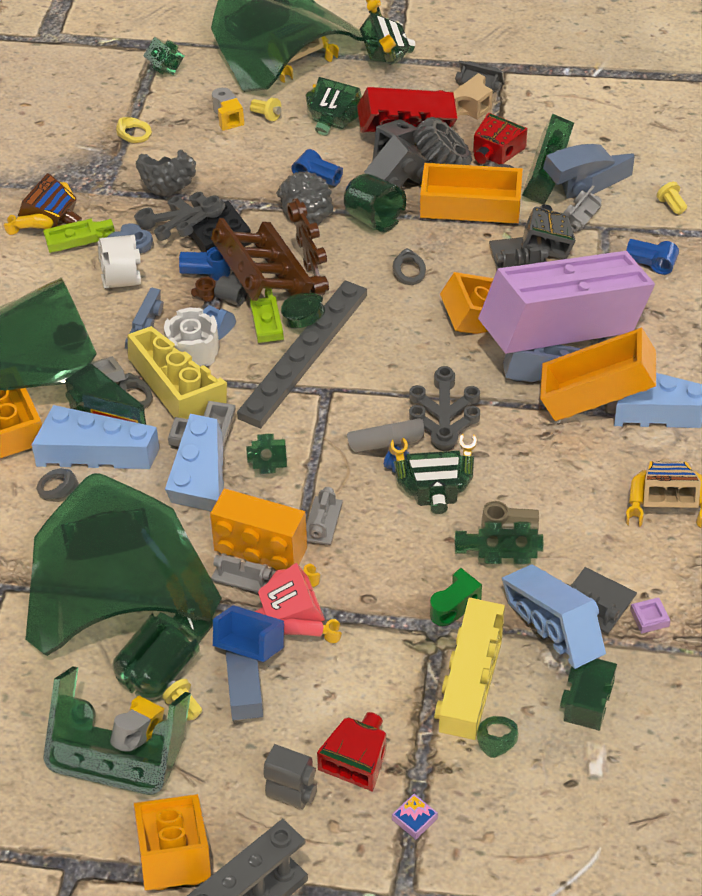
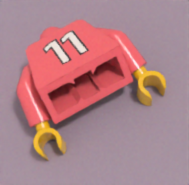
M295 563L288 569L275 571L267 584L259 589L258 594L263 607L254 612L283 620L284 635L320 637L324 634L325 640L330 643L340 641L342 633L338 631L340 627L339 621L331 619L327 621L326 625L322 623L325 618L313 590V587L317 586L320 582V573H315L316 567L313 564H307L304 566V570H302Z

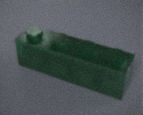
M552 113L542 132L522 196L543 205L546 203L556 184L543 169L546 156L567 148L574 122Z

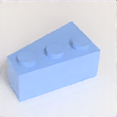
M656 373V387L618 400L614 426H623V423H640V427H649V423L666 424V427L701 428L702 384Z
M190 414L165 487L171 503L212 511L224 489L222 468L223 436L217 419Z

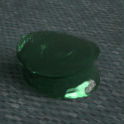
M300 293L284 300L281 306V313L287 318V327L304 328L317 322L325 312V307L322 304L323 297L316 293Z

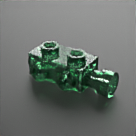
M487 521L484 522V526H478V534H467V531H455V554H467V551H478V558H484V563L500 564L502 563V558H513V563L531 564V558H537L538 552H543V534H538L537 527H531V522L519 521L514 522V527H502V522ZM519 536L526 537L527 542L524 546L516 544V539ZM488 537H497V544L489 546L487 544Z

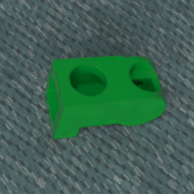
M462 568L457 570L453 574L452 585L443 591L434 593L431 597L430 618L432 622L438 626H448L465 614L469 598L482 599V584Z

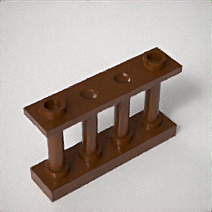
M219 218L212 232L211 240L252 301H257L262 289L265 288L287 290L295 303L304 304L314 283L271 222L262 221L256 233L233 232L225 219ZM241 243H254L257 248L243 247ZM252 258H263L267 263H257ZM262 273L276 274L279 279L265 278Z

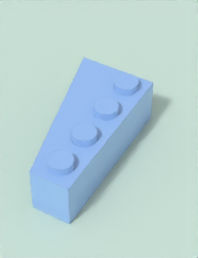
M56 405L52 406L32 443L36 467H46L47 463H59L60 467H71L72 464H87L88 468L113 465L114 468L150 469L160 449L157 427Z
M533 564L502 577L508 604L528 624L533 622L537 632L543 638L549 636L555 642L553 647L560 655L566 652L569 655V664L574 669L606 654L597 617L599 609L594 599L589 598Z

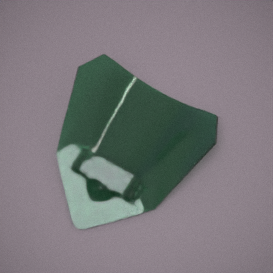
M218 0L211 26L218 46L244 92L268 90L279 78L285 66L296 53L318 38L342 34L350 36L357 41L367 42L368 40L363 31L317 4L314 0Z
M62 277L0 306V390L72 384L79 381L97 353Z
M94 473L88 475L76 487L34 537L25 640L48 656L62 648L82 630L102 620L121 614L140 611H162L179 614L193 620L210 621L222 597L190 542L173 508L106 475Z

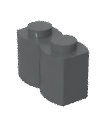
M274 744L264 763L265 794L267 797L303 810L306 803L313 801L317 791V785L314 784L316 768L313 767L312 757Z

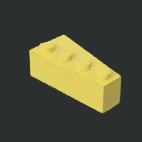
M152 326L127 335L128 359L174 418L189 419L190 414L204 415L208 401L227 403V382L222 378L216 379L212 376L211 370L206 366L202 365L200 367L192 361L191 355L185 351L177 350L172 341Z
M474 598L468 599L462 626L459 627L457 633L456 650L452 651L450 657L449 676L445 675L442 694H444L443 701L438 700L434 718L439 719L440 733L476 740L502 644L505 605Z

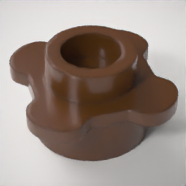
M210 277L198 279L195 283L196 288L191 290V295L193 297H200L205 302L212 301L216 286L215 280Z

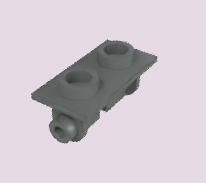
M459 60L461 72H457L455 77L459 84L466 83L478 73L486 77L485 86L492 89L493 92L500 91L501 85L505 84L503 71L492 66L484 67L472 61L464 62Z

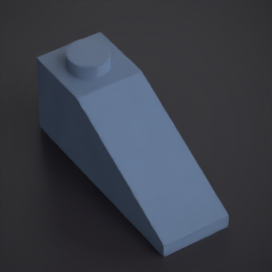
M634 153L612 155L611 157L615 160L614 165L578 182L570 179L562 183L566 198H575L582 190L587 193L592 185L595 187L591 193L595 194L632 176Z
M555 345L507 353L503 361L505 377L514 381L534 382L541 380L542 363L583 348Z

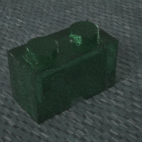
M595 659L576 669L571 666L568 683L572 685L570 691L564 689L560 708L565 709V722L598 731L601 730L607 708L605 707L606 702L610 699L615 682L616 663Z

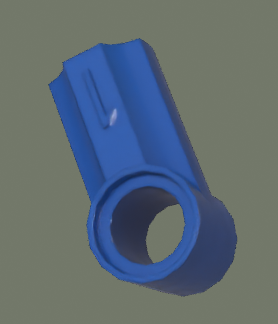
M307 149L291 166L293 174L306 171L312 174L316 173L317 176L325 179L327 184L334 187L340 183L343 175L342 167L322 160L321 156L312 149Z
M630 239L626 249L637 263L649 265L653 271L661 275L672 272L679 255V248L670 241H663L656 245Z
M217 247L210 248L207 252H180L179 272L181 274H208L210 278L217 281L222 276L229 277L230 267Z

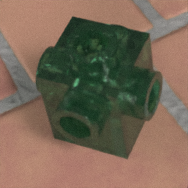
M154 36L143 56L153 63L152 68L161 74L168 72L174 75L185 55L178 51L179 46L168 39L165 42Z
M274 433L257 434V439L251 441L252 446H246L247 463H253V469H259V474L276 473V468L287 467L285 438H274ZM262 450H270L272 453L271 457H263L261 454Z

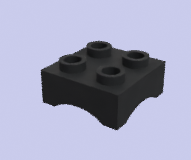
M229 201L224 202L225 208L221 215L215 218L206 217L192 226L194 230L188 236L196 242L201 252H207L210 248L216 247L211 237L219 218H224L233 232L251 233L249 226ZM241 243V244L243 245V247H245V246L251 245L252 243Z

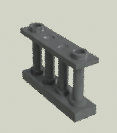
M282 818L187 896H290L308 881V874L290 857L306 844V840Z

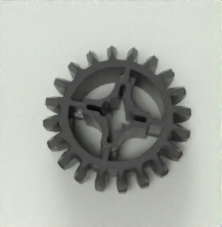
M430 117L418 125L413 133L414 142L417 144V149L421 151V155L427 159V162L454 165L471 164L472 154L468 150V145L464 143V139L452 127H449L446 122Z

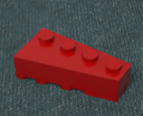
M367 87L357 105L361 133L376 132L377 126L396 120H403L414 127H418L422 121L434 117L442 122H446L449 127H453L458 119L454 92H445L444 90L427 91Z

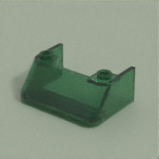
M72 666L54 678L43 755L48 769L55 773L142 794L153 795L158 793L166 785L184 741L191 693L184 692L169 705L168 717L154 727L152 739H149L132 751H121L114 748L110 743L112 730L94 726L96 713L92 704L84 699L74 697L79 667Z

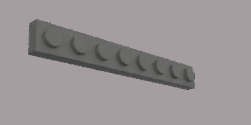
M346 280L341 284L237 411L238 420L260 429L263 427L365 300L367 288Z

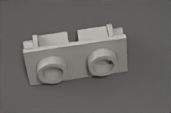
M593 185L587 193L582 190L573 201L576 206L574 207L570 204L563 213L568 216L574 232L581 231L590 220V217L601 207V198L591 193L595 187Z
M324 487L319 492V495L314 498L306 525L307 542L331 545L343 500L336 499L334 490L331 487Z
M222 553L214 558L213 565L216 566L211 580L258 593L259 589L267 584L275 571L268 568L266 564L260 565L248 561L244 563L241 562V559L229 557L227 554Z

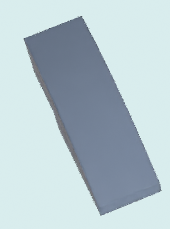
M582 144L561 149L547 155L543 169L559 185L570 179L578 182L614 165L615 160L602 145Z
M226 650L232 721L263 717L258 661Z

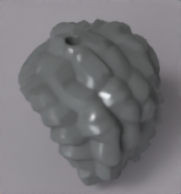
M181 149L177 152V158L170 159L164 156L159 161L152 159L147 154H140L136 161V168L147 189L155 195L170 197L176 191H180L188 186L196 175V161L193 157H190Z
M306 171L296 172L292 176L289 175L276 192L277 196L281 198L282 207L287 216V203L292 202V199L298 198L300 202H304L307 209L306 218L310 224L314 222L320 224L333 211L332 198L330 197L332 190L329 189L326 180L317 176L316 173L312 174Z

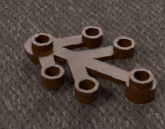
M298 198L292 199V202L287 203V212L292 223L296 222V240L299 247H303V263L306 271H313L314 276L310 277L314 283L311 293L314 297L324 295L325 291H329L328 280L326 276H320L317 264L327 262V255L323 247L317 249L312 239L320 237L317 223H309L306 218L307 209L304 202H300Z

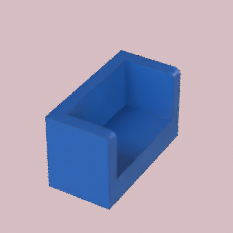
M233 605L213 619V646L265 662L284 647V621Z

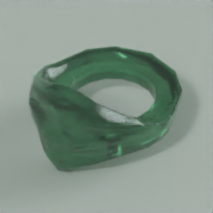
M503 716L486 718L480 723L477 731L479 746L490 758H495L514 747L519 736L518 725L513 720ZM499 723L507 725L511 731L502 737L488 734L487 727Z

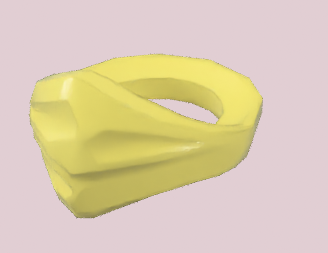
M122 117L117 122V135L130 143L145 142L152 134L150 125L136 118ZM139 127L146 133L141 137H133L127 134L125 130L126 128Z

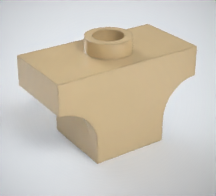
M478 73L453 91L457 116L468 115L479 119L492 109L493 90L485 86V76Z

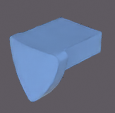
M208 305L203 310L204 314L215 317L219 340L227 335L236 324L234 314L225 309L219 310Z

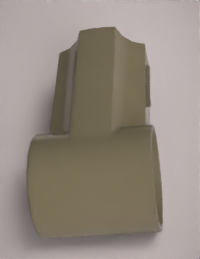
M490 501L484 505L481 521V532L484 536L498 539L503 537L505 533L538 535L539 510L508 508L506 504L500 501Z

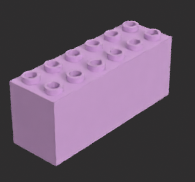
M627 251L498 268L478 319L505 354L621 335L635 329L655 283Z

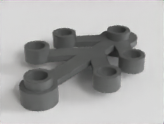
M196 192L189 198L192 206L184 202L181 196H174L167 202L171 209L170 212L154 214L152 208L148 207L139 210L134 215V218L143 230L151 229L156 225V222L170 220L154 230L157 239L163 241L171 236L170 230L176 227L181 237L190 235L194 230L192 226L204 218H215L221 215L225 208V203L216 195L206 198L203 192Z
M441 366L434 373V386L439 389V405L426 396V389L423 386H412L409 391V398L413 403H418L419 405H414L409 409V419H423L424 429L431 433V441L434 446L441 451H448L458 442V434L471 424H476L480 421V409L476 406H469L479 402L480 389L476 386L466 387L464 389V396L450 405V389L455 386V372L448 366ZM426 410L439 419V425L425 416ZM464 410V417L450 425V419Z

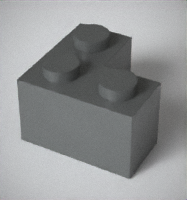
M394 134L364 173L377 189L394 196L407 178L422 185L424 163L430 162H427V159L421 155V151L415 145Z

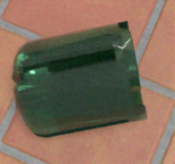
M162 612L156 617L152 613L115 656L112 664L114 674L120 684L130 693L137 690L135 692L136 696L140 695L147 700L155 701L163 696L164 692L168 689V684L176 680L198 654L200 646L197 640L194 638L190 642L179 630L181 624L172 617Z

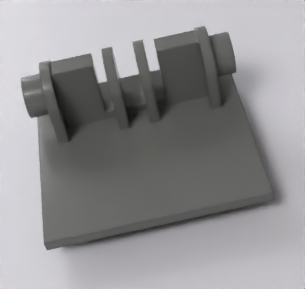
M523 237L489 241L497 269L547 262L548 250L547 248H542V246L529 248V250L527 248L521 249Z
M584 567L576 580L569 585L589 598L594 599L599 609L597 617L600 630L606 634L610 633L637 595V592L587 567Z

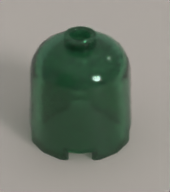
M366 173L356 176L350 181L343 198L345 209L353 218L382 233L391 230L398 224L399 221L396 219L401 210L405 211L407 201L405 191L397 185Z

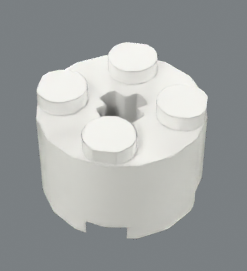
M135 235L99 238L98 259L101 262L103 273L101 274L103 287L115 288L140 285V271L137 270L136 265L140 264L139 249H136Z
M185 308L176 311V316L170 320L167 318L165 321V337L175 344L177 350L185 351L191 355L192 361L197 365L210 366L215 362V356L219 350L218 329L215 317L204 314L201 308Z

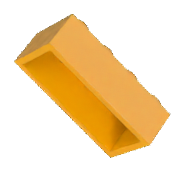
M424 163L420 193V218L519 223L523 168Z
M641 327L542 363L540 399L554 421H558L590 409H595L615 400H621L638 392L647 391L650 388L656 387V350Z

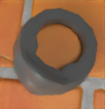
M404 249L393 261V272L402 283L415 285L424 279L426 265L422 258L412 250ZM402 263H416L420 269V274L413 278L405 276L401 271Z
M132 373L125 374L126 379L117 384V397L127 407L136 410L145 409L152 401L150 387ZM140 388L144 391L146 399L141 402L134 401L127 395L126 389Z
M59 468L45 474L38 481L36 489L40 498L45 500L57 499L76 492L79 489V482L76 475L70 469ZM57 476L65 477L64 482L59 484L57 488L49 491L43 490L45 483L49 479Z

